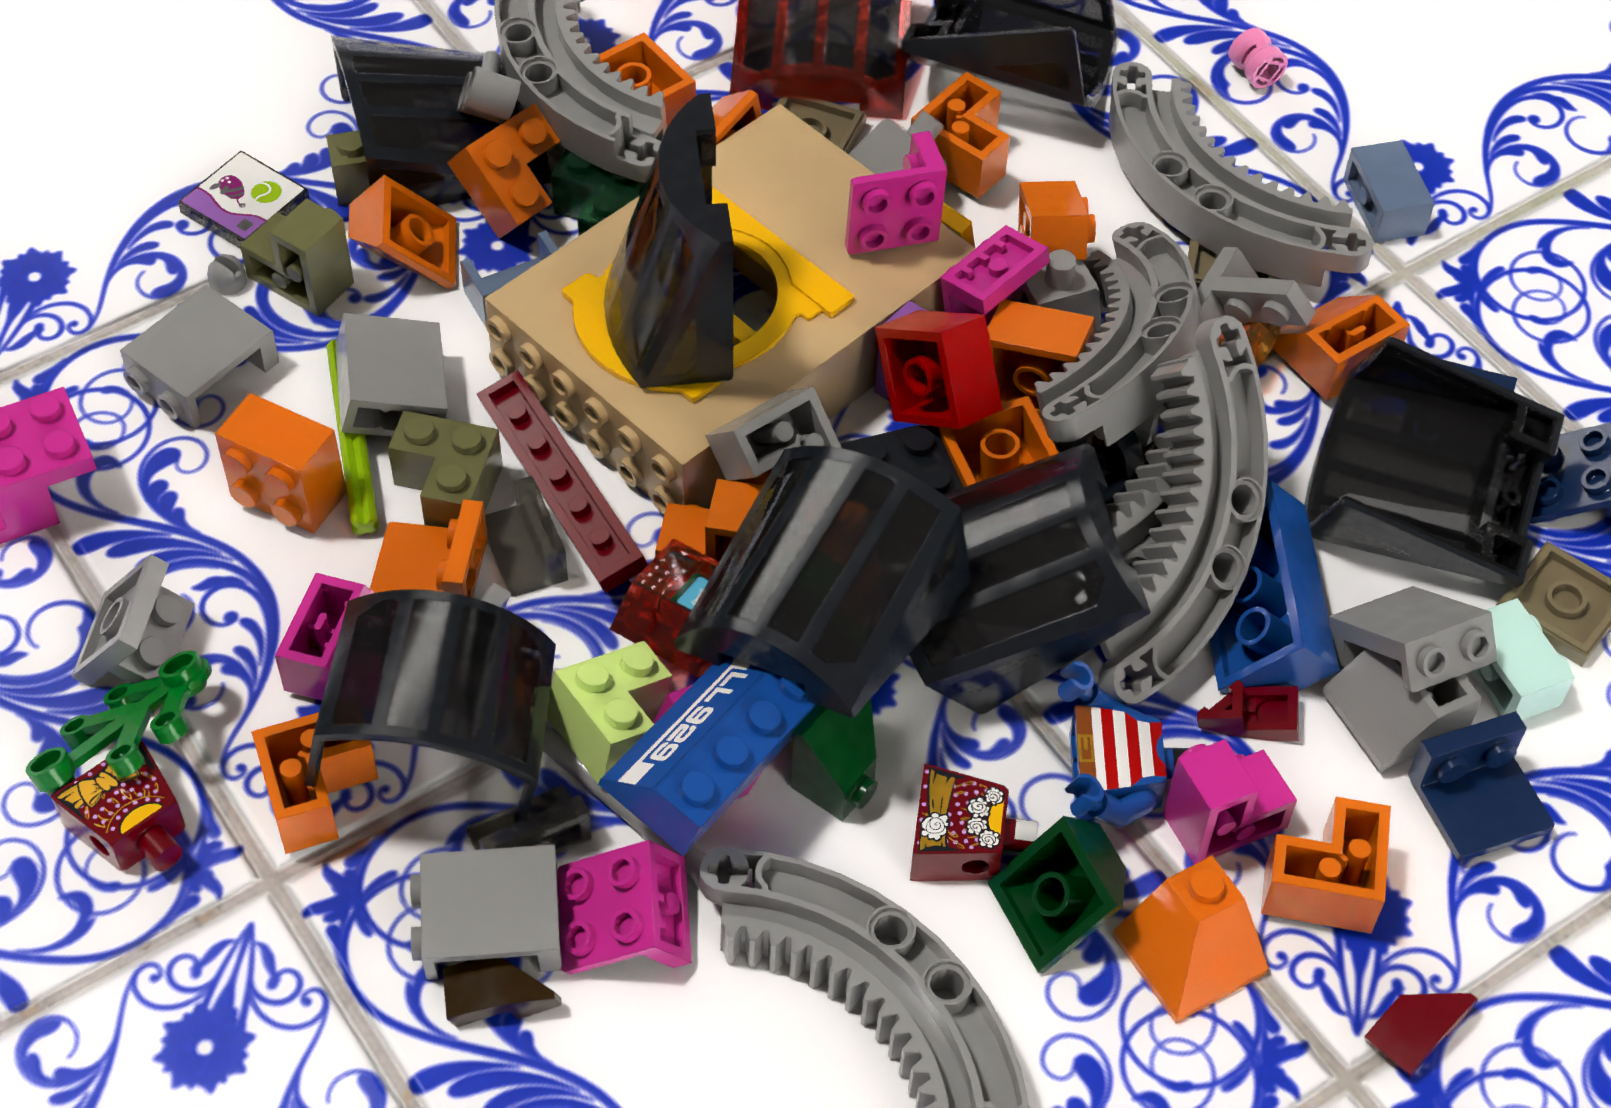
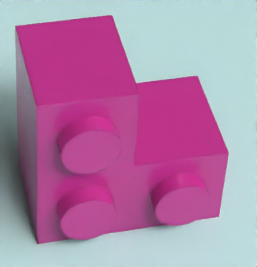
M1224 739L1209 746L1205 744L1192 746L1177 758L1163 816L1192 863L1196 864L1211 855L1214 858L1288 828L1297 799L1264 749L1248 756L1243 754L1236 755L1227 740Z

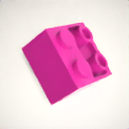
M315 573L275 654L284 691L318 700L323 699L347 603L354 598L375 592L364 584ZM367 617L357 621L337 705L342 706L358 701L361 711L374 714L394 623ZM409 619L407 632L418 638L420 635L419 626Z

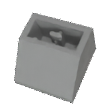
M1369 649L1361 652L1325 684L1322 690L1380 772L1415 757L1422 740L1470 726L1483 699L1464 674L1418 692L1408 691L1404 688L1400 662Z

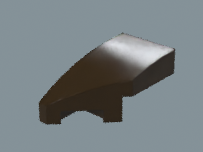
M503 958L469 960L442 968L446 1019L456 1027L507 1011L517 1019H521L562 1005L561 997L556 992Z

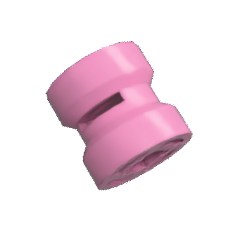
M1251 28L1241 33L1232 42L1228 56L1237 68L1245 70V77L1254 87L1265 88L1278 81L1287 69L1288 59L1278 47L1271 46V39L1262 29Z

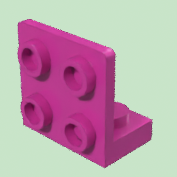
M930 131L911 134L910 152L903 157V170L851 179L845 248L848 254L872 252L939 240L947 168Z
M1005 225L989 239L984 240L960 262L950 267L940 277L945 312L984 314L986 325L988 326L1000 302L1004 299L1009 300L1011 293L1050 262L1049 248Z
M645 840L558 867L557 890L559 900V940L562 958L561 971L571 975L641 955L671 968L692 963L686 860L684 856L651 840Z

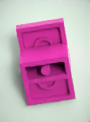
M64 386L0 407V544L60 524L47 486L97 470Z

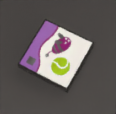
M241 150L180 199L178 205L180 213L240 248V244L276 212L287 216L306 198L309 200L310 198L307 188Z

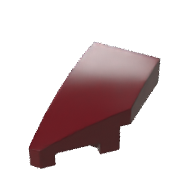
M1238 679L1228 687V695L1210 709L1204 706L1197 712L1198 727L1205 730L1259 740L1299 741L1300 696L1298 686L1244 687V683Z
M1471 993L1400 995L1367 1032L1364 1039L1411 1078L1444 1037L1448 1038L1478 1002V998Z

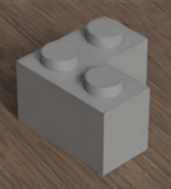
M814 386L784 391L705 435L725 479L729 481L755 478L769 469L773 470L782 452L787 448L800 446L842 448ZM811 463L792 464L796 486ZM825 464L802 502L817 501L841 487L851 469ZM780 481L779 487L781 489V492L783 493L782 484Z

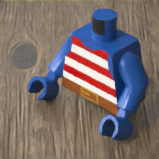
M1074 661L1060 670V675L1066 678L1067 681L1058 686L1059 697L1067 702L1077 698L1079 704L1074 706L1069 732L1073 781L1065 787V791L1074 795V802L1070 804V810L1077 819L1088 820L1097 818L1117 828H1124L1161 807L1167 779H1172L1177 758L1189 748H1164L1161 721L1155 716L1144 715L1124 703L1114 700L1108 693L1094 684V674L1084 662Z

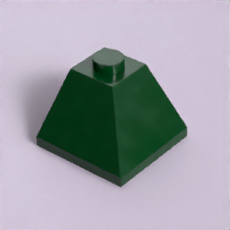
M871 699L853 719L816 705L793 730L791 788L842 822L855 807L859 809L864 808L873 797L878 786V782L875 781L877 756Z
M1063 816L987 883L1037 973L1044 974L1123 908L1126 867L1100 823Z

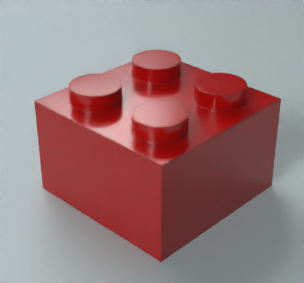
M916 310L875 327L890 406L895 422L962 429L1003 410L990 346V336L984 314Z

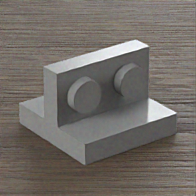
M150 554L104 592L72 673V678L91 686L108 672L131 684L159 676L158 671L161 665L177 654L195 603L161 586L169 563Z

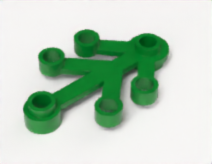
M192 650L180 652L161 665L158 677L134 684H121L111 689L103 698V702L108 710L89 716H76L67 721L61 727L60 734L72 751L67 753L63 747L50 748L35 756L26 766L25 772L39 792H46L48 796L53 795L77 779L75 772L78 767L117 738L115 747L105 757L107 764L114 775L119 778L135 773L145 762V758L138 749V745L155 710L163 705L161 713L150 723L151 730L161 744L175 742L188 731L189 726L182 716V712L188 698L197 695L206 687L207 679L212 673V667L208 660L199 657Z

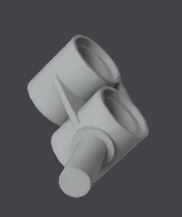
M485 52L482 66H475L473 72L469 71L460 94L457 110L501 125L505 120H509L513 113L521 81L498 74L501 57L497 52Z

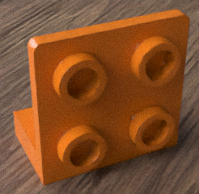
M463 499L458 519H451L448 528L389 522L370 589L375 593L404 589L433 590L473 598L488 541L483 501Z

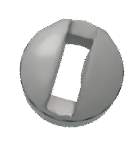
M221 254L215 257L214 261L208 265L207 277L209 285L219 294L225 296L233 295L240 292L246 286L245 268L235 256Z

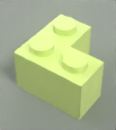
M645 641L554 671L547 718L597 784L654 725L653 721L668 695L672 674Z

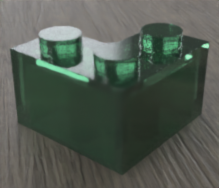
M565 149L551 174L554 214L576 219L578 223V236H580L639 197L645 183L608 172Z

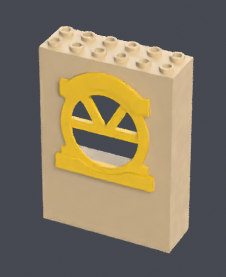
M778 104L711 148L712 204H728L733 235V267L776 300L771 316L757 332L733 314V344L735 346H733V378L731 380L641 388L616 354L606 326L604 310L605 288L611 266L639 197L485 298L487 315L485 326L489 333L491 349L489 359L494 369L503 377L518 370L539 402L553 414L557 423L564 430H572L584 440L594 456L599 459L605 458L612 464L628 485L632 487L637 486L647 494L654 506L662 514H665L667 503L694 504L703 508H710L716 480H726L705 435L784 391L814 386L827 417L830 419L874 387L878 357L875 327L883 325L909 300L927 311L945 312L940 277L950 267L956 265L976 249L941 223L938 241L852 255L848 254L845 248L850 181L854 177L873 175L874 173L781 104ZM661 200L648 223L646 231L659 230L666 212V208ZM687 241L670 243L666 253L682 243H687ZM653 244L640 245L628 279L643 270ZM623 257L622 262H621V264H620V267H619V269H618V272H617L615 281H616V279H617V276H618V273H619V271H620L621 265H622V263H623L624 257ZM665 259L661 263L655 281L667 291L648 294L639 317L666 313L684 277L683 273ZM620 297L615 310L619 327L631 297ZM692 319L663 373L684 371L696 362V355L691 354L695 346V319ZM631 334L627 345L641 364L649 345ZM745 479L732 480V481H745Z

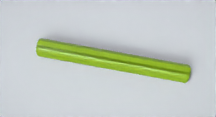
M331 340L327 344L326 349L352 531L360 536L365 533L373 534L378 530L379 524L366 435L341 432L335 350L336 340Z

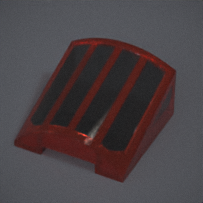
M739 0L729 95L752 90L758 94L761 109L767 110L773 108L774 97L860 103L859 111L866 112V117L902 119L907 57L902 51L901 40L910 27L912 0Z

